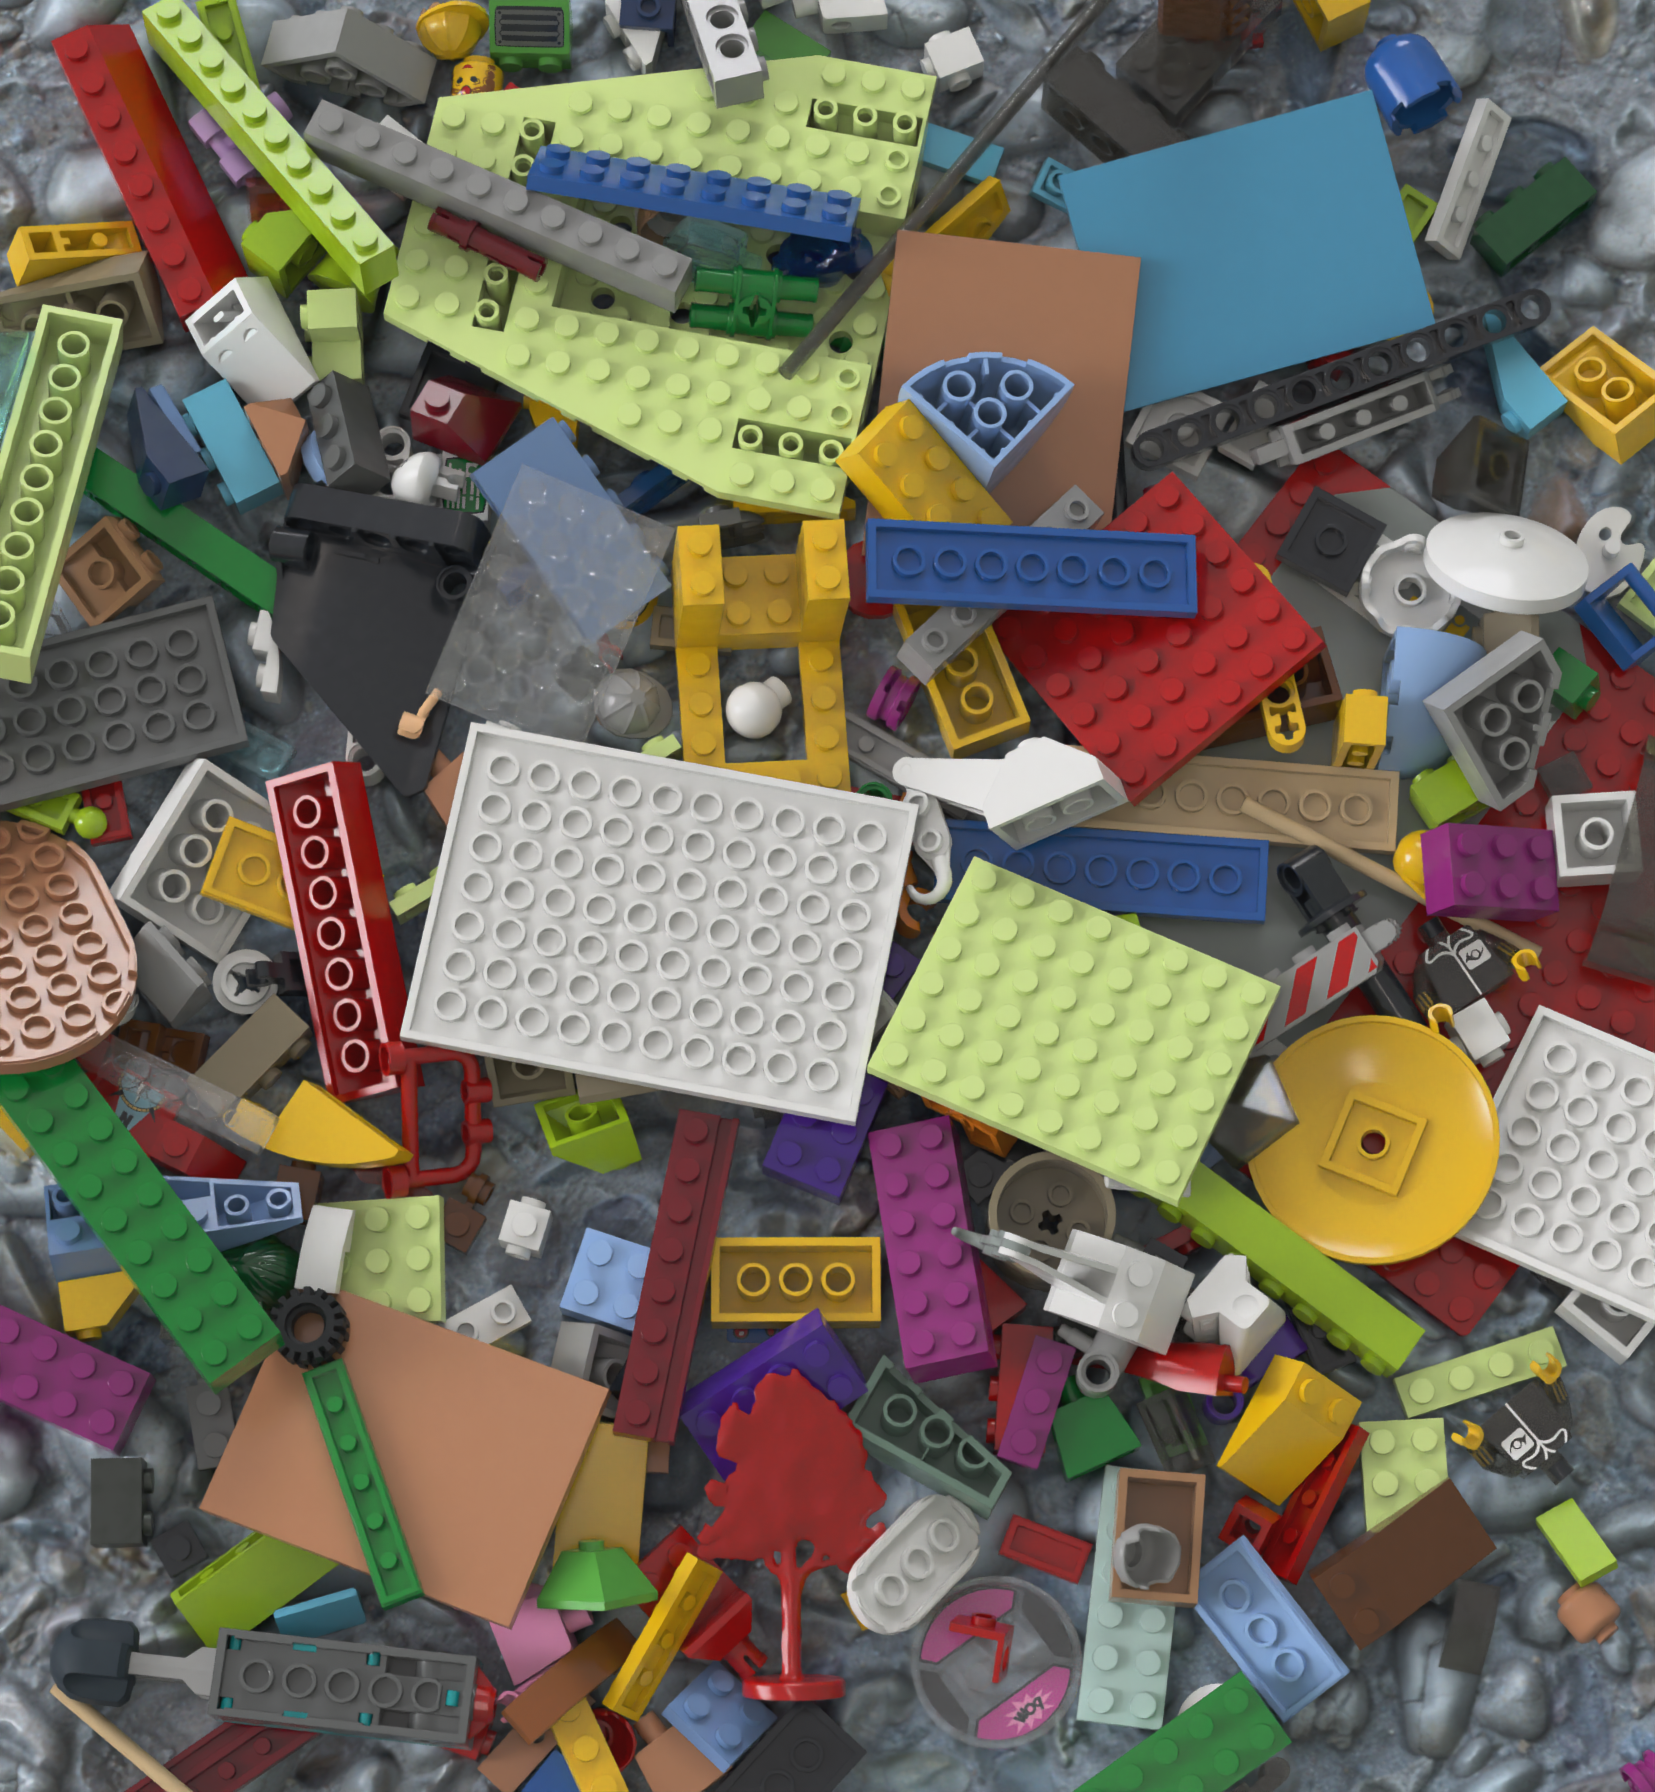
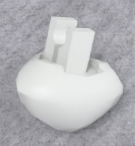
M420 452L406 459L395 470L391 479L393 495L396 500L435 507L437 497L456 502L459 488L463 489L465 486L466 472L443 466L440 457L436 453Z

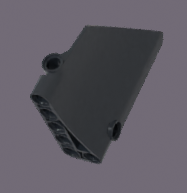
M296 483L293 486L284 516L283 526L278 525L275 527L269 542V557L271 561L276 562L277 585L270 633L272 640L404 797L411 798L424 792L428 787L478 606L481 601L482 593L479 584L491 546L492 535L480 518L466 512L307 483ZM467 584L462 593L451 595L457 585ZM434 688L439 689L443 693L426 718L419 738L410 739L397 734L404 711L417 715L419 708Z

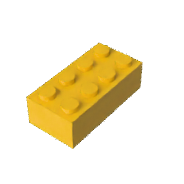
M910 399L886 406L835 460L884 519L1011 525L1013 523Z
M893 604V616L903 641L905 642L909 636L942 606ZM992 625L927 685L921 683L951 759H962L1029 733L1030 717Z
M880 1237L717 1238L711 1265L712 1329H785L816 1308L821 1311L832 1328H880Z

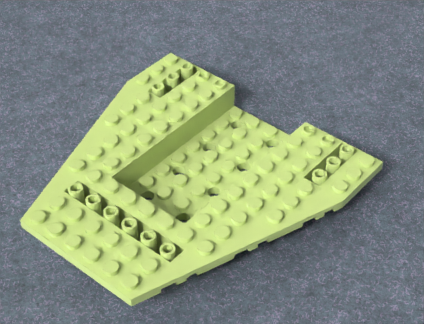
M814 55L766 61L769 80L763 81L764 98L718 109L703 68L439 97L427 144L525 187L528 172L540 147L549 144H563L570 147L571 151L587 153L591 150H600L609 153L614 158L627 160L630 157H642L648 159L651 164L667 166L678 163L689 166L693 171L707 173L711 170H721L731 174V177L735 178L763 177L769 179L772 184L788 186L792 183H800L810 186L814 191L828 193L831 190H843L849 192L852 197L861 198L859 215L850 243L720 222L742 231L743 236L727 249L709 246L704 251H694L690 247H678L674 250L692 258V281L677 310H690L691 302L727 306L728 302L732 301L728 294L694 292L696 266L732 270L733 266L741 264L742 268L771 271L774 268H779V270L783 271V275L819 278L817 303L794 300H780V303H776L778 311L813 314L814 322L811 339L775 336V339L767 341L765 338L735 334L734 337H729L722 330L689 328V322L685 324L675 322L671 318L673 314L671 311L548 259L546 270L543 276L540 277V280L538 282L532 281V279L498 264L472 250L465 252L459 249V244L427 229L433 212L435 213V209L412 200L397 258L399 276L391 282L383 313L385 321L426 343L430 341L449 351L450 355L464 363L465 361L470 362L481 368V372L537 402L541 400L560 410L561 415L574 422L578 420L592 427L593 432L648 461L652 459L672 470V473L685 481L689 479L704 487V491L717 498L822 518L840 519L846 488L851 479L835 460L865 428L886 334L890 300L880 270L894 259L897 230L909 231L921 177L929 116L936 89L937 76ZM539 192L613 225L616 223H626L632 227L631 232L637 234L635 207ZM776 251L784 252L789 256L788 262L781 266L770 264L767 258ZM852 266H862L868 271V275L862 280H852L846 275V272ZM601 294L610 295L615 300L613 305L607 309L596 308L592 302L595 297ZM755 295L754 301H752V304L750 306V310H752L753 305L756 304L758 295ZM845 336L850 339L852 347L847 352L837 353L829 346L836 338Z

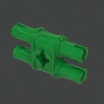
M741 264L733 266L732 270L696 266L694 292L728 294L732 301L728 302L727 306L691 302L689 328L722 330L729 337H734L735 334L765 337L767 341L775 339V336L811 339L814 322L813 314L778 311L776 303H780V300L817 303L819 278L783 275V271L779 270V268H774L773 271L742 268ZM755 295H758L756 304L753 305V309L750 310V306L752 304V301H754Z

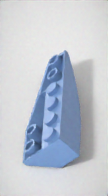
M162 1175L220 1252L262 1239L304 1222L299 1183ZM58 1184L44 1186L48 1250L56 1282L121 1272V1268Z

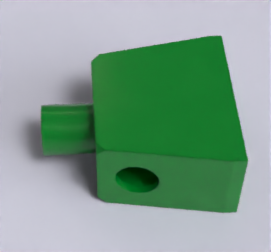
M1075 1375L1067 1377L1060 1398L1063 1407L1056 1410L1051 1426L1054 1444L1066 1483L1138 1451L1142 1446L1109 1395L1095 1399L1085 1396L1076 1384Z

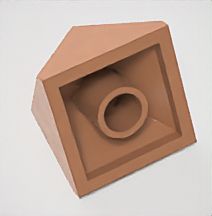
M292 398L250 403L244 406L247 419L280 480L284 495L289 500L294 484L299 481L303 464L301 447L309 435L306 419H302Z

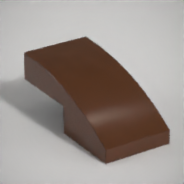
M131 1019L120 1026L113 1058L143 1067L193 1076L205 1063L210 1037L204 1033L166 1028L159 1023Z

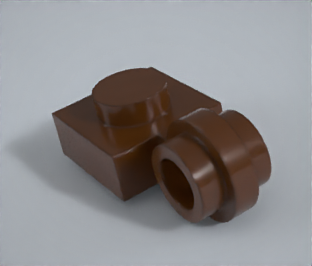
M473 1172L467 1180L461 1193L467 1197L465 1204L449 1197L444 1206L445 1244L466 1256L487 1221L486 1216L478 1213L474 1208L477 1203L485 1206L496 1184L490 1181L491 1177L485 1173L478 1175Z

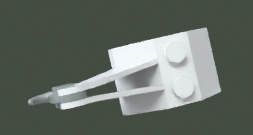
M959 1227L951 1229V1234L954 1237L983 1250V1254L1004 1262L1018 1263L1051 1284L1052 1286L1043 1310L1163 1355L1167 1354L1195 1274L1132 1247L1076 1229H1072L1065 1250L1039 1244L1003 1230L991 1229L989 1235H983ZM1031 1249L1061 1258L1058 1269L1055 1270L1041 1261L1029 1257Z

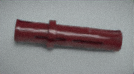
M439 206L435 209V213L433 212L427 229L459 244V249L465 252L472 250L535 282H538L540 277L543 276L548 264L547 258L530 252L505 238L480 227V222L473 219L467 221Z

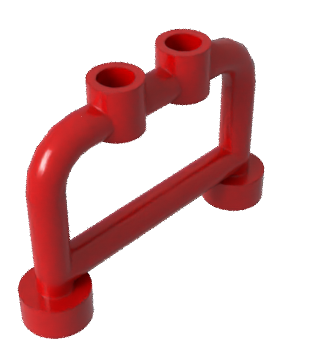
M401 1041L381 1043L379 1062L382 1073L385 1076L401 1075L402 1146L413 1154L409 1162L384 1166L382 1170V1187L387 1199L407 1197L409 1188L452 1184L468 1179L473 1172L475 1173L480 1164L482 1144L491 1143L493 1140L491 1120L489 1118H481V1103L492 1100L493 1089L488 1077L481 1078L478 1059L474 1054L433 1046L405 1049ZM458 1061L464 1070V1080L460 1084V1094L464 1103L465 1120L461 1124V1136L465 1144V1157L459 1165L454 1167L419 1170L417 1064Z

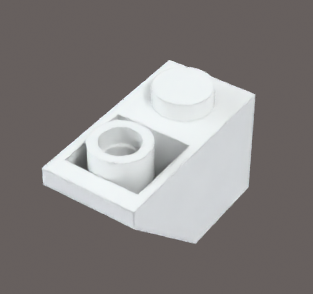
M605 0L606 16L603 17V22L612 38L620 37L626 48L623 50V54L633 71L640 69L643 75L653 74L665 32L620 28L621 0Z

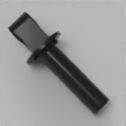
M1311 845L1278 865L1277 877L1281 886L1290 895L1307 921L1298 931L1301 938L1315 930L1317 931L1316 934L1323 932L1326 937L1330 932L1345 923H1348L1351 929L1362 924L1354 913L1358 910L1355 904L1368 894L1364 889L1351 894L1333 868L1328 855L1323 849L1316 845ZM1384 958L1382 971L1358 986L1376 1015L1402 1018L1427 1026V1022Z

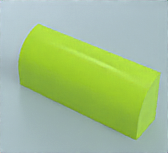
M254 1531L170 1593V1596L208 1648H217L220 1627L252 1630L272 1615L275 1610L283 1607L339 1564Z

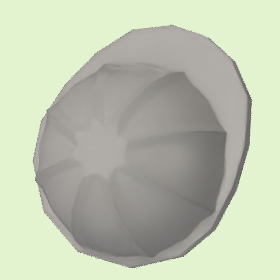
M631 668L617 669L603 678L594 694L595 717L604 729L618 737L644 739L658 735L669 725L673 715L672 700L667 689L649 675Z

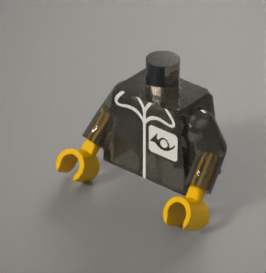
M1436 916L1417 929L1429 949L1421 953L1415 962L1416 967L1412 972L1413 1001L1429 1020L1430 1029L1438 1034V1022L1442 1021L1443 1024L1448 1022L1452 1028L1455 1027L1453 1015L1508 983L1514 974L1512 969L1516 970L1518 977L1522 981H1527L1530 977L1525 967L1534 965L1541 969L1542 966L1537 954L1533 950H1521L1507 940L1485 930H1473L1472 927L1466 925L1450 935L1439 917Z
M1547 1352L1546 1356L1549 1363L1544 1370L1534 1360L1530 1363V1369L1541 1379L1540 1382L1535 1378L1480 1426L1468 1420H1463V1423L1468 1427L1467 1436L1463 1438L1461 1435L1453 1433L1451 1438L1455 1443L1466 1447L1468 1453L1486 1471L1508 1478L1519 1476L1525 1479L1537 1467H1540L1556 1486L1574 1470L1558 1451L1559 1448L1572 1438L1570 1431L1573 1426L1569 1395L1560 1376L1562 1371L1561 1363Z

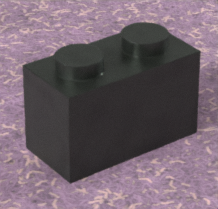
M142 1457L91 1459L90 1544L93 1547H147V1536L154 1535V1512L147 1511V1494L154 1493V1469L147 1468V1462Z

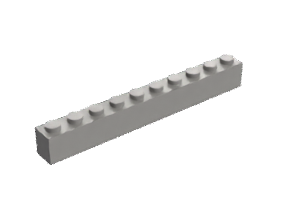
M323 99L304 131L306 144L321 161L432 209H436L439 206L467 221L473 219L480 222V227L497 236L673 313L676 312L692 281V258L537 191L526 190V187Z

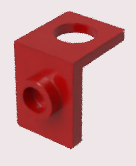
M981 1612L972 1613L971 1617L959 1614L950 1621L949 1631L998 1641L992 1682L999 1683L1007 1676L1015 1625L997 1622L996 1616Z

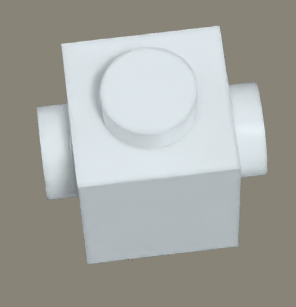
M968 26L953 33L942 31L932 36L927 43H924V59L920 60L923 74L937 76L936 87L939 93L948 89L951 92L966 88L972 83V80L983 76L984 59Z
M1485 998L1454 1014L1455 1027L1452 1028L1448 1022L1445 1023L1444 1027L1451 1037L1449 1040L1460 1048L1474 1065L1481 1063L1486 1068L1505 1056L1503 1049L1510 1042L1508 1036L1511 1033L1510 1027L1499 1011L1496 1013L1492 1011Z
M525 1196L522 1197L521 1202L510 1199L498 1238L500 1246L506 1248L505 1253L507 1255L522 1260H529L530 1256L542 1258L553 1222L551 1211L545 1209L546 1203Z

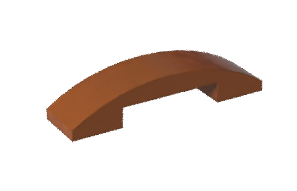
M616 1617L552 1666L513 1700L501 1714L527 1744L531 1745L575 1705L613 1674L616 1675L621 1670L637 1639Z

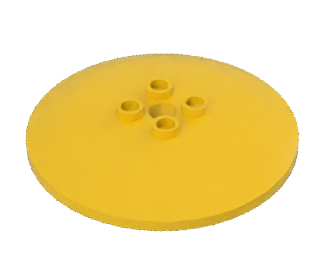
M1379 1015L1340 1019L1308 1032L1291 1044L1273 1062L1262 1078L1249 1110L1246 1129V1151L1250 1173L1255 1188L1269 1213L1327 1257L1357 1265H1387L1408 1261L1423 1256L1452 1239L1469 1223L1483 1204L1496 1174L1500 1150L1499 1121L1492 1095L1483 1076L1467 1055L1449 1039L1439 1033H1434L1432 1029L1402 1018ZM1378 1133L1385 1138L1386 1144L1380 1153L1369 1154L1362 1149L1361 1143L1367 1134Z

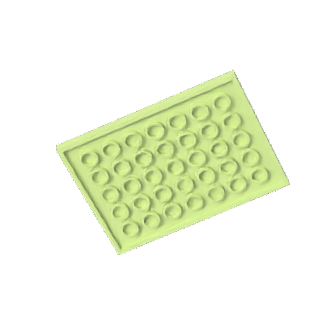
M974 856L867 1065V1073L1178 1207L1279 996L1281 986Z

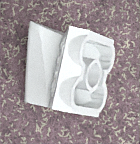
M1232 1253L1224 1255L1187 1298L1181 1312V1317L1187 1320L1183 1332L1192 1338L1194 1342L1215 1344L1220 1342V1345H1230L1234 1358L1235 1375H1240L1286 1321L1285 1311L1251 1285L1246 1256L1234 1255Z

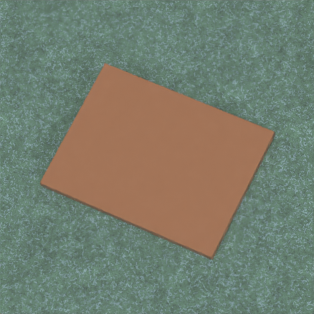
M897 230L877 415L886 406L898 403L901 386L912 376L941 360L946 362L966 357L968 353L1001 352L1004 357L1016 358L1026 362L1028 359L1050 367L1075 384L1074 388L1056 418L1039 440L989 494L1013 521L1010 526H1030L1076 484L1104 512L1094 530L1104 529L1112 522L1141 257ZM867 499L865 524L868 518L884 519ZM865 526L861 556H866Z
M297 1289L300 1293L304 1292V1289ZM340 1289L339 1294L327 1293L328 1295L331 1294L341 1305L350 1323V1328H346L350 1335L349 1341H343L341 1344L345 1350L341 1355L335 1352L332 1357L335 1360L342 1358L346 1364L425 1593L424 1597L512 1630L612 1392L606 1387ZM315 1313L301 1316L294 1326L295 1338L304 1343L317 1340L324 1330L322 1316ZM277 1350L268 1356L262 1364L199 1509L210 1515L371 1576L302 1373L314 1368L312 1365H308V1369L300 1368L296 1363L292 1365ZM326 1360L321 1362V1365L327 1364Z

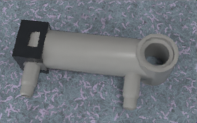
M1118 1233L1114 1234L1111 1241L1166 1260L1184 1269L1188 1260L1186 1256L1152 1237L1146 1247ZM1062 1324L1057 1332L1058 1336L1065 1339L1067 1343L1085 1353L1077 1367L1075 1374L1076 1384L1085 1396L1093 1399L1103 1398L1115 1389L1117 1382L1138 1348V1345L1098 1331L1095 1337L1092 1338L1066 1324ZM1092 1365H1101L1107 1369L1109 1379L1103 1384H1093L1086 1377V1369Z

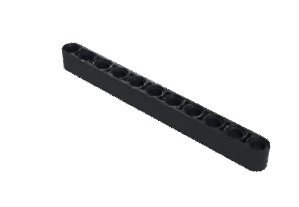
M1535 288L1526 289L1150 429L1140 434L1132 444L1130 451L1131 460L1140 470L1154 471L1533 330L1550 315L1551 301L1542 290ZM1523 300H1532L1538 305L1539 317L1537 319H1529L1523 315L1520 307ZM1485 314H1494L1500 319L1502 327L1499 333H1490L1484 328L1482 320ZM1447 328H1456L1461 331L1464 338L1461 347H1452L1446 342L1444 334ZM1417 342L1423 345L1426 351L1424 361L1417 362L1409 358L1406 350L1408 343ZM1379 356L1385 359L1388 364L1386 375L1378 376L1371 372L1368 365L1370 357ZM1341 370L1347 373L1350 378V387L1346 390L1336 389L1330 380L1331 372ZM1302 384L1309 387L1313 396L1312 401L1309 404H1300L1295 401L1292 395L1293 386ZM1264 398L1272 402L1275 410L1274 416L1266 419L1258 416L1254 410L1255 401ZM1224 412L1230 413L1236 420V430L1230 433L1221 431L1216 425V416ZM1182 427H1191L1196 430L1199 437L1198 444L1193 447L1181 444L1178 440V430ZM1144 441L1155 442L1161 451L1160 458L1156 461L1145 460L1140 454V444Z

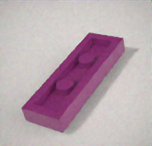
M1038 1335L1035 1336L996 1458L1037 1471L1076 1351L1075 1347Z

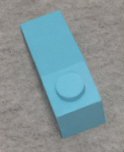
M1485 314L1483 316V326L1488 332L1499 333L1501 331V321L1496 315ZM1515 337L1484 347L1499 412L1502 414L1501 420L1510 433L1513 435L1519 434L1524 441H1527L1560 416L1568 400Z

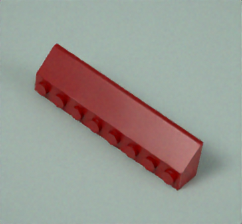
M86 25L52 40L51 43L60 66L186 333L190 330L185 320L234 278L248 277L130 25Z
M331 761L265 781L326 1091L344 1104L401 1093V1075L385 1076L382 1073L379 1062V1048L383 1042L401 1041L400 1032L408 998L361 763ZM401 1041L405 1049L417 1048V1043ZM417 1064L418 1088L425 1086L421 1064Z

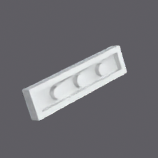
M1489 98L1476 99L1424 240L1447 260H1460L1512 119Z

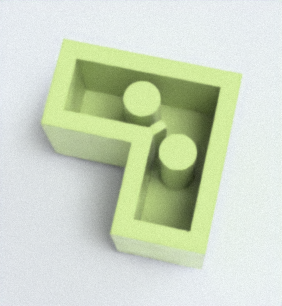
M356 288L307 290V304H300L301 328L304 329L305 342H312V356H308L319 380L321 381L334 370L365 385L363 317Z

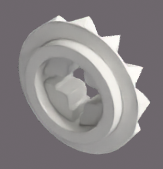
M242 949L228 954L219 962L213 974V991L217 1000L226 1010L242 1016L253 1014L273 993L277 994L278 985L272 984L265 987H257L260 991L259 993L255 990L252 992L246 989L237 996L240 985L232 974L235 973L238 976L246 977L245 970L255 969L254 963L256 961H271L266 955L259 951Z

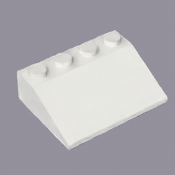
M196 758L184 767L110 888V892L118 907L145 924L151 921L158 930L165 925L180 944L218 965L228 954L251 916L249 913L199 895L226 821L231 816L275 833L270 803L267 799L207 759Z

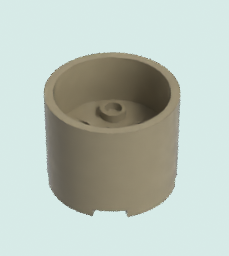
M1049 1151L1035 1153L1011 1165L996 1183L988 1207L985 1235H989L991 1229L1003 1230L1030 1241L1065 1250L1072 1229L1111 1240L1116 1224L1114 1197L1111 1189L1106 1188L1104 1177L1100 1173ZM1044 1217H1047L1050 1222H1059L1055 1234L1051 1235L1048 1229L1043 1231L1039 1229L1042 1226ZM1031 1249L1029 1257L1041 1261L1055 1270L1058 1269L1061 1261L1059 1257ZM992 1258L999 1270L1011 1281L1013 1280L1030 1289L1049 1293L1052 1285L1020 1264Z

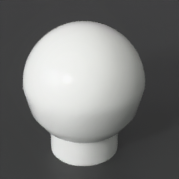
M774 676L763 683L748 682L738 686L731 692L726 702L725 713L727 721L731 728L743 737L752 739L765 737L779 724L782 709L792 701L791 693L787 686Z

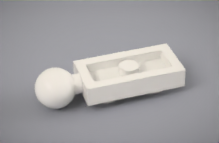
M509 1285L446 1319V1323H439L437 1325L493 1345L530 1325L532 1320L513 1286Z

